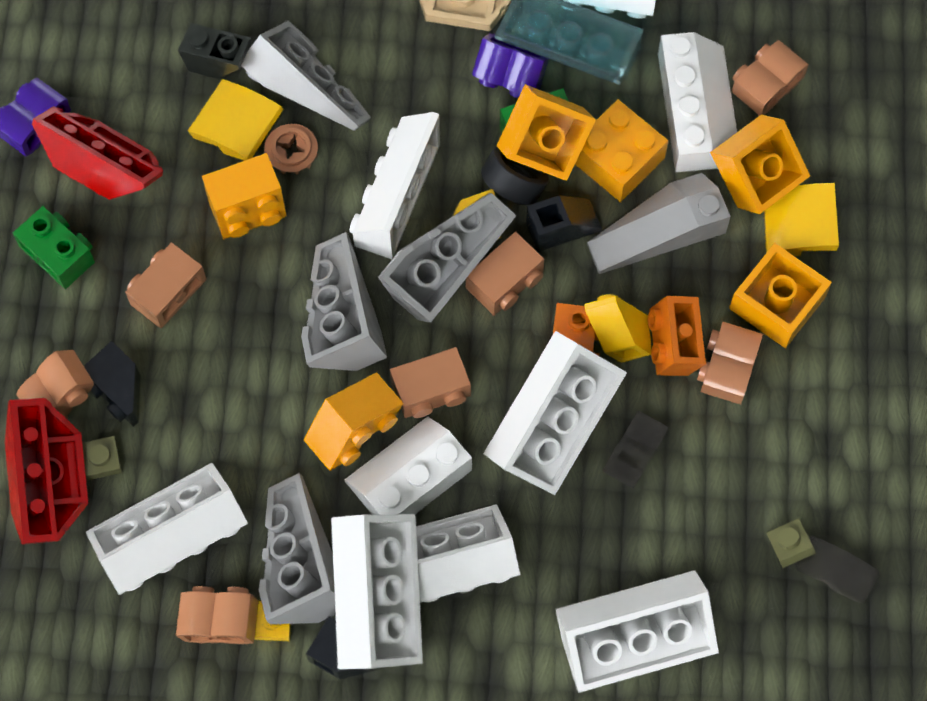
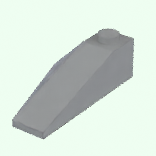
M289 20L260 34L247 51L241 65L252 80L354 131L370 120V115L351 91L336 83L333 77L336 72L330 65L323 66L315 55L318 49Z
M699 173L669 183L588 241L587 246L598 273L602 274L725 234L731 216L718 186L703 173Z
M489 193L399 250L378 278L392 298L417 320L432 322L516 215L495 195Z
M344 232L316 245L311 273V281L313 282L311 299H307L306 310L309 312L307 326L303 327L301 336L307 365L311 368L358 371L387 358L381 328L347 232Z
M298 473L268 488L265 519L268 537L267 548H263L262 552L265 571L264 579H260L259 593L266 622L269 624L320 623L328 619L329 616L336 615L333 553L303 476Z

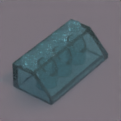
M512 0L495 34V39L619 85L628 77L639 54L644 29L565 0Z

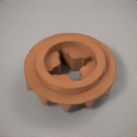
M285 124L277 127L269 134L265 142L264 151L268 154L272 167L280 170L283 174L294 172L298 175L300 170L310 169L312 162L317 158L318 143L312 131L305 126ZM296 140L297 150L299 151V153L294 152L292 156L289 157V159H287V153L284 148H290Z

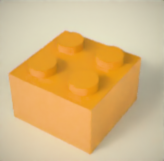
M525 84L497 143V147L507 159L567 181L596 119L582 106Z
M617 99L595 121L575 165L621 203L665 159L669 140Z
M760 115L710 152L737 208L756 214L764 212L810 177L784 119Z
M267 153L202 176L209 204L223 239L244 236L251 229L262 225L272 226L278 223L281 218L287 217L281 186Z
M774 243L736 290L729 309L786 349L823 302L832 282Z

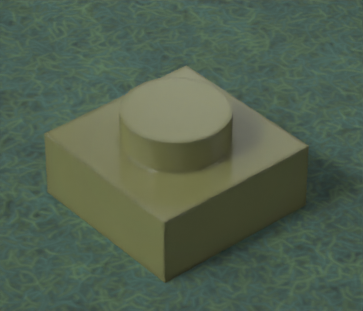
M115 436L82 443L87 480L123 473Z
M799 518L766 533L782 568L816 553Z

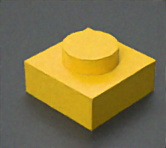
M258 601L254 640L290 641L291 624H269L266 622L262 601Z

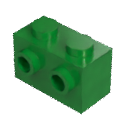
M42 206L12 234L19 247L66 290L95 263L90 251L93 246L81 233L75 236L67 229L70 225L57 211L51 214Z

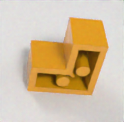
M376 372L326 398L303 440L329 471L342 464L345 467L349 466L361 455L359 449L373 433L379 430L382 433L386 432L395 425L398 420L396 415L403 402Z

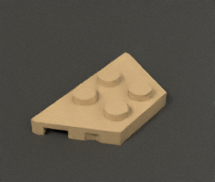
M419 0L425 20L428 22L491 31L516 2V0Z

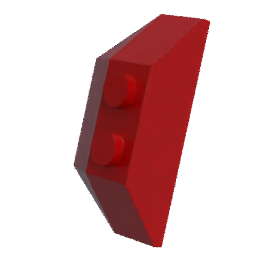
M53 106L35 117L32 121V126L53 167L108 200L143 190L163 175L164 170L159 166L158 160L152 151L96 119L77 113H65L63 109Z
M46 398L9 400L5 452L11 514L21 544L59 541L89 504L82 434Z

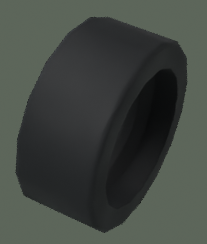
M497 146L492 150L481 169L482 178L491 189L505 199L523 205L534 204L549 182V174L507 159Z

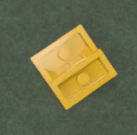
M222 79L188 132L193 139L218 146L223 154L245 161L254 156L282 113L283 108L253 90Z
M835 183L798 185L764 211L766 253L774 243L793 256H801L802 251H837L839 238Z

